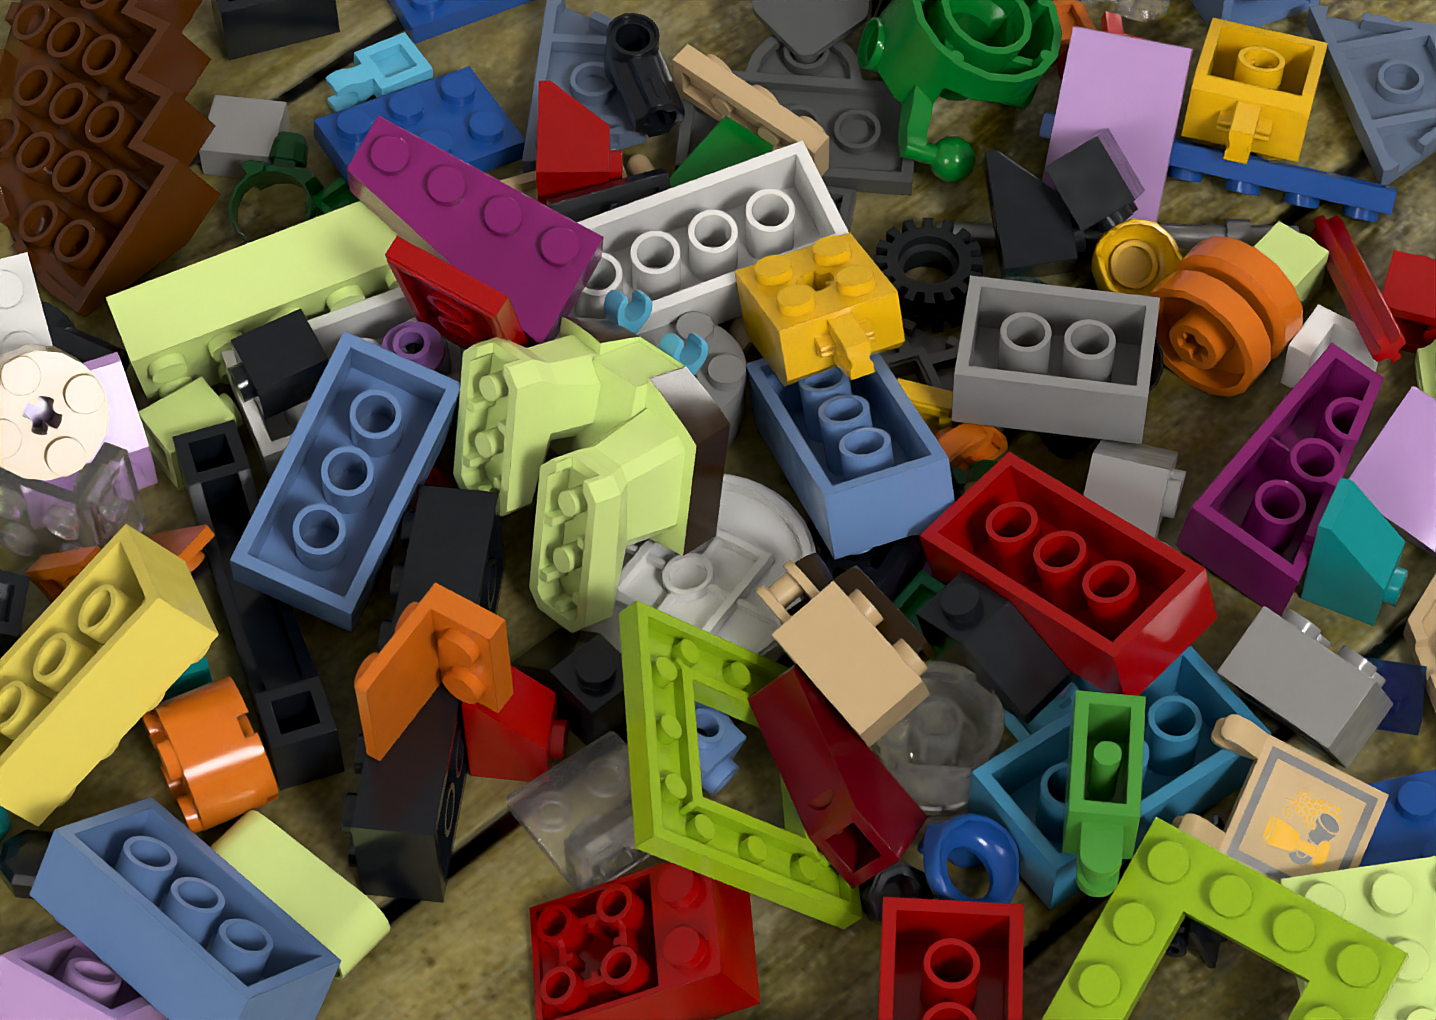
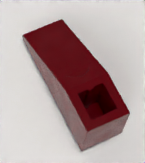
M795 664L752 693L747 700L808 838L851 888L854 889L899 861L928 816L814 685L810 678Z

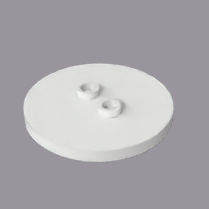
M724 474L716 536L684 556L649 538L627 546L612 617L585 628L583 631L600 633L621 653L619 613L637 600L776 662L785 652L771 634L782 625L780 620L754 590L761 584L766 588L771 586L786 573L783 565L789 560L795 563L809 554L816 553L811 533L797 510L778 493L750 479ZM798 597L785 610L787 611L799 603L801 599Z

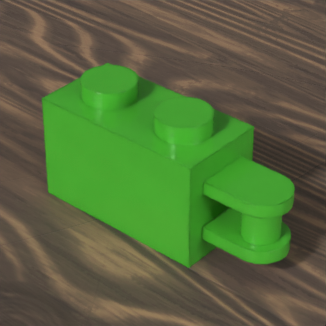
M1076 690L1069 731L1062 853L1077 854V885L1081 891L1092 897H1104L1111 894L1118 884L1122 859L1133 858L1141 814L1146 696Z

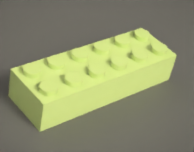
M358 201L106 297L131 364L149 404L152 405L201 376L209 386L221 382L230 384L221 352L233 348L231 344V339L300 308L307 320L400 287L385 257V253L396 236L399 235L363 202Z

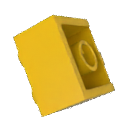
M1212 17L1196 68L1181 136L1197 139L1200 143L1211 147L1227 146L1223 159L1247 164L1250 153L1254 152L1268 160L1285 159L1298 162L1328 43Z
M851 233L841 236H826L817 240L811 246L784 255L766 256L758 260L754 265L734 271L745 332L784 386L837 367L850 380L863 377L875 372L874 363L870 356L901 347L905 342L898 291Z

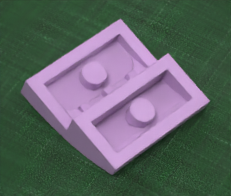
M1412 386L1353 471L1349 480L1354 481L1393 527L1397 528L1398 534L1403 539L1435 558L1436 399Z

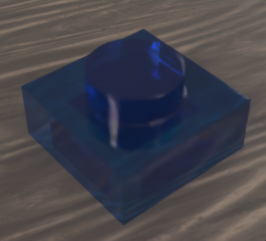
M1364 657L1377 667L1376 672L1386 679L1381 688L1393 702V706L1376 729L1418 736L1422 724L1427 666Z

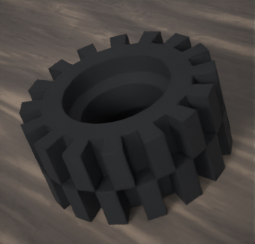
M923 217L922 227L916 228L913 219L903 222L902 234L895 227H892L886 232V241L879 240L876 246L874 262L898 291L901 317L917 322V329L922 330L923 323H931L932 333L943 332L945 320L949 322L952 328H955L962 324L970 275L983 277L984 257H980L981 247L977 241L970 243L971 233L964 228L956 235L953 234V222L944 220L941 228L933 227L934 218ZM918 267H933L946 272L951 277L939 283L926 284L912 280L905 273Z

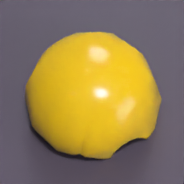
M1131 218L1103 233L1094 248L1091 259V272L1099 291L1147 296L1166 275L1175 272L1183 257L1178 251V245L1174 237L1157 222Z

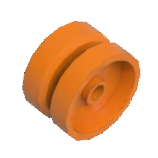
M1212 236L1198 242L1180 261L1175 272L1166 275L1147 295L1160 298L1156 337L1163 351V363L1187 384L1210 395L1232 397L1244 393L1264 372L1269 362L1277 358L1285 350L1303 326L1302 304L1294 285L1279 266L1257 248L1230 237Z

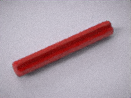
M1324 215L1317 217L1313 221L1316 228L1311 232L1310 237L1318 245L1329 251L1326 268L1371 357L1376 362L1387 358L1392 363L1398 361L1402 357L1400 349L1405 345L1406 340L1343 220L1339 216L1326 219Z

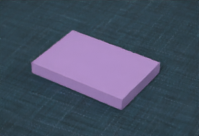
M1073 26L1045 167L1109 128L1145 189L1134 201L1138 210L1126 220L1136 218L1157 222L1193 48ZM1044 169L1042 182L1058 192Z

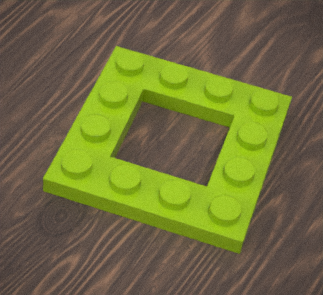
M637 600L619 613L635 849L841 929H846L862 919L859 886L852 889L808 838L781 774L780 782L785 830L705 798L702 794L695 701L760 728L747 699L752 693L789 668Z
M1155 817L1042 1020H1128L1185 916L1308 983L1288 1020H1375L1409 956L1407 952Z

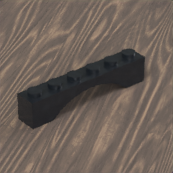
M235 420L173 436L182 482L196 526L207 524L215 533V536L203 548L280 791L345 772L338 731L320 676L308 652L293 607L233 579L230 559L260 501Z

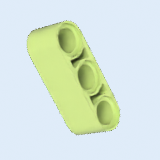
M251 809L246 812L210 846V848L341 959V963L334 976L337 980L343 979L390 932L391 927L388 920L372 900L258 811Z

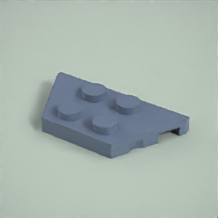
M546 0L522 158L523 174L536 170L539 81H552L610 125L611 150H621L646 142L647 134L635 132L618 88L611 84L605 76L606 32L609 23L613 19L596 11L588 18L566 8L565 0Z
M1309 6L1306 23L1313 39L1328 43L1324 57L1326 68L1378 183L1389 185L1436 152V25L1411 20L1398 22L1386 16L1363 13L1362 21L1356 22L1326 17L1328 6Z

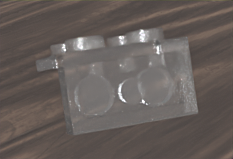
M104 442L93 461L86 463L83 469L79 470L74 481L73 491L42 480L24 479L0 467V542L7 549L18 555L30 556L35 554L42 556L92 546H99L100 549H103L125 524L142 533L147 525V519L127 449Z
M614 731L601 736L507 797L508 810L575 892L614 880L651 856V854L635 849L629 755L627 754L628 746Z

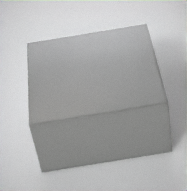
M214 95L208 119L216 127L199 150L203 174L244 178L247 173L241 164L248 160L261 161L273 165L268 158L273 140L279 132H289L290 130L287 102Z

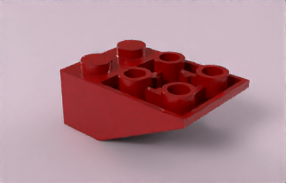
M668 861L529 908L536 1020H711L761 1004L749 892Z

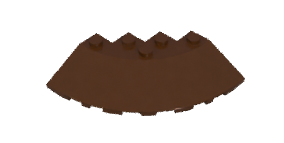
M21 0V3L11 2L5 21L11 25L5 48L0 49V222L8 227L14 240L11 246L17 255L28 252L32 271L36 279L50 294L84 318L106 303V297L121 292L187 245L220 196L219 192L188 168L216 127V125L185 100L211 61L209 56L181 33L203 0Z

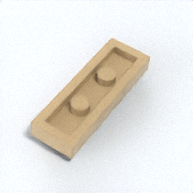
M687 44L673 59L674 85L679 96L719 122L725 115L771 143L773 151L803 140L820 176L822 177L829 169V136L826 135L823 128L816 121L807 116L799 117L778 103L770 91L760 85L751 86L733 74L726 63L715 55H704Z

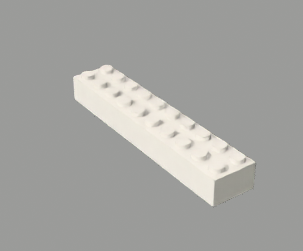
M803 140L577 222L604 237L600 262L568 317L606 320L604 300L607 293L611 290H620L628 298V305L632 300V292L634 290H641L651 299L652 311L650 317L636 335L676 322L682 314L690 311L707 314L715 325L742 316L734 271L754 265L758 260L766 256L784 255L811 246L817 240L826 236H841L849 233ZM400 287L308 320L328 360H330L344 331L381 347L383 338L393 327L404 322L417 321ZM442 338L445 347V358L437 372L461 382L463 351L465 350ZM417 344L408 345L402 351L406 354H416L422 350L423 346ZM233 348L221 352L230 386L268 480H270L309 400L265 420L255 400L252 399L243 403L232 382L228 368L237 364Z

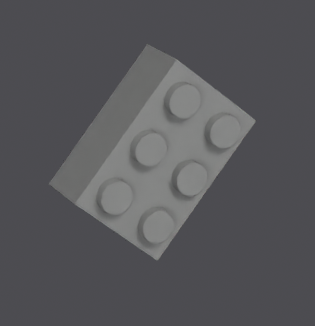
M970 275L954 372L951 421L1142 444L1160 298Z

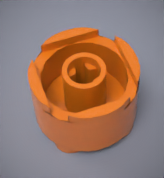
M230 675L160 702L156 708L146 712L141 717L154 749L158 750L163 763L160 765V770L174 803L177 802L186 827L194 834L213 828L244 815L251 809L256 810L266 806L267 803L279 799L277 783L258 732L254 733L245 714L249 711Z

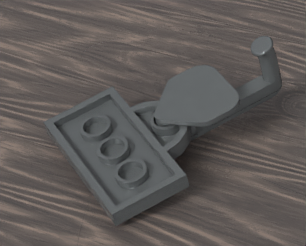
M753 0V14L773 35L766 38L752 52L746 71L731 70V72L751 86L760 85L774 95L780 105L799 117L807 116L813 119L823 128L826 135L829 136V169L821 177L825 185L857 189V192L911 196L914 161L901 158L898 147L902 104L895 99L884 81L862 80L858 57L849 44L842 40L867 21L870 0ZM684 98L682 104L685 108V115L679 127L675 171L719 123V121Z

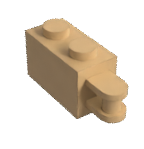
M789 560L783 565L786 573L768 588L761 584L754 590L783 624L771 635L787 656L803 670L863 742L870 747L930 695L926 685L920 678L928 670V667L902 638L894 645H891L876 629V626L884 619L860 590L856 589L847 596L833 580L820 592L795 563ZM805 593L811 600L791 616L785 609Z

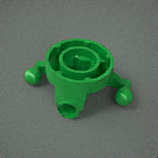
M892 0L879 17H872L866 24L858 48V65L861 69L879 73L895 99L902 104L898 131L899 156L929 164L933 174L942 181L958 183L967 178L973 171L976 161L974 150L969 142L959 136H946L935 144L927 142V132L934 102L938 97L953 101H964L970 98L975 101L994 102L1017 109L1027 108L1034 98L1038 82L1058 57L1062 29L1056 6L1052 0Z

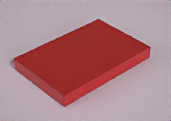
M396 236L385 253V257L417 321L431 325L440 333L442 338L464 350L474 344L495 337L509 340L525 348L530 347L509 296Z

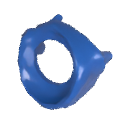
M966 813L954 816L945 822L934 821L926 826L925 835L919 842L917 851L923 854L926 880L934 893L939 897L938 900L1011 903L1019 885L1020 855L1016 841L1003 825L982 814ZM947 859L960 868L984 865L989 876L987 894L983 898L974 899L960 893L951 883L947 874Z

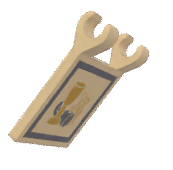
M1230 714L1226 718H1219L1212 730L1211 741L1225 750L1254 760L1224 830L1222 831L1211 822L1196 814L1189 813L1184 816H1176L1171 825L1276 882H1279L1282 878L1359 867L1389 795L1269 735L1256 724L1240 715Z

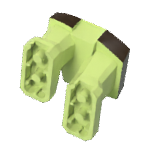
M562 316L558 339L525 348L509 340L495 337L474 344L463 351L453 475L459 489L499 492L501 517L529 507L538 484L529 588L538 609L573 634L612 617L627 546L649 538L684 556L716 536L730 423L690 370L625 327L607 320ZM549 448L559 455V457L544 463Z

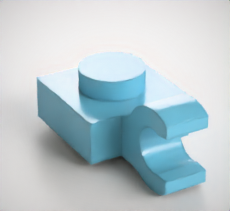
M403 32L354 52V67L340 69L329 74L326 77V83L335 95L327 98V103L335 113L364 103L372 95L379 98L433 79V68L407 34Z

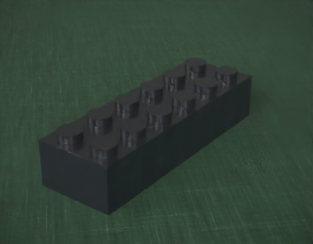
M421 485L416 510H406L404 513L401 546L402 549H407L405 564H395L392 570L390 602L396 604L393 620L383 619L378 653L381 652L395 634L396 624L405 608L412 602L416 601L419 603L435 582L497 615L506 567L499 492ZM443 683L435 690L381 761L367 755L364 735L360 733L358 736L354 769L356 774H361L358 793L348 792L346 794L342 814V831L344 834H351L348 853L349 867L358 868L362 892L365 895L444 902L469 763L462 701L453 696Z

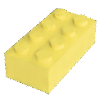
M127 524L118 531L0 659V806L38 827L57 807L64 805L71 798L76 786L101 760L108 758L116 750L120 740L146 712L158 706L170 686L191 664L198 662L204 657L211 643L219 635L186 562Z

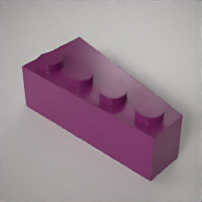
M379 115L347 167L350 192L402 239L509 296L530 347L555 340L560 331L562 316H569L602 258L603 236Z
M1331 343L1193 504L1175 545L1257 604L1267 607L1281 617L1299 583L1314 545L1318 525L1340 478L1344 476L1346 467L1384 377L1334 343Z

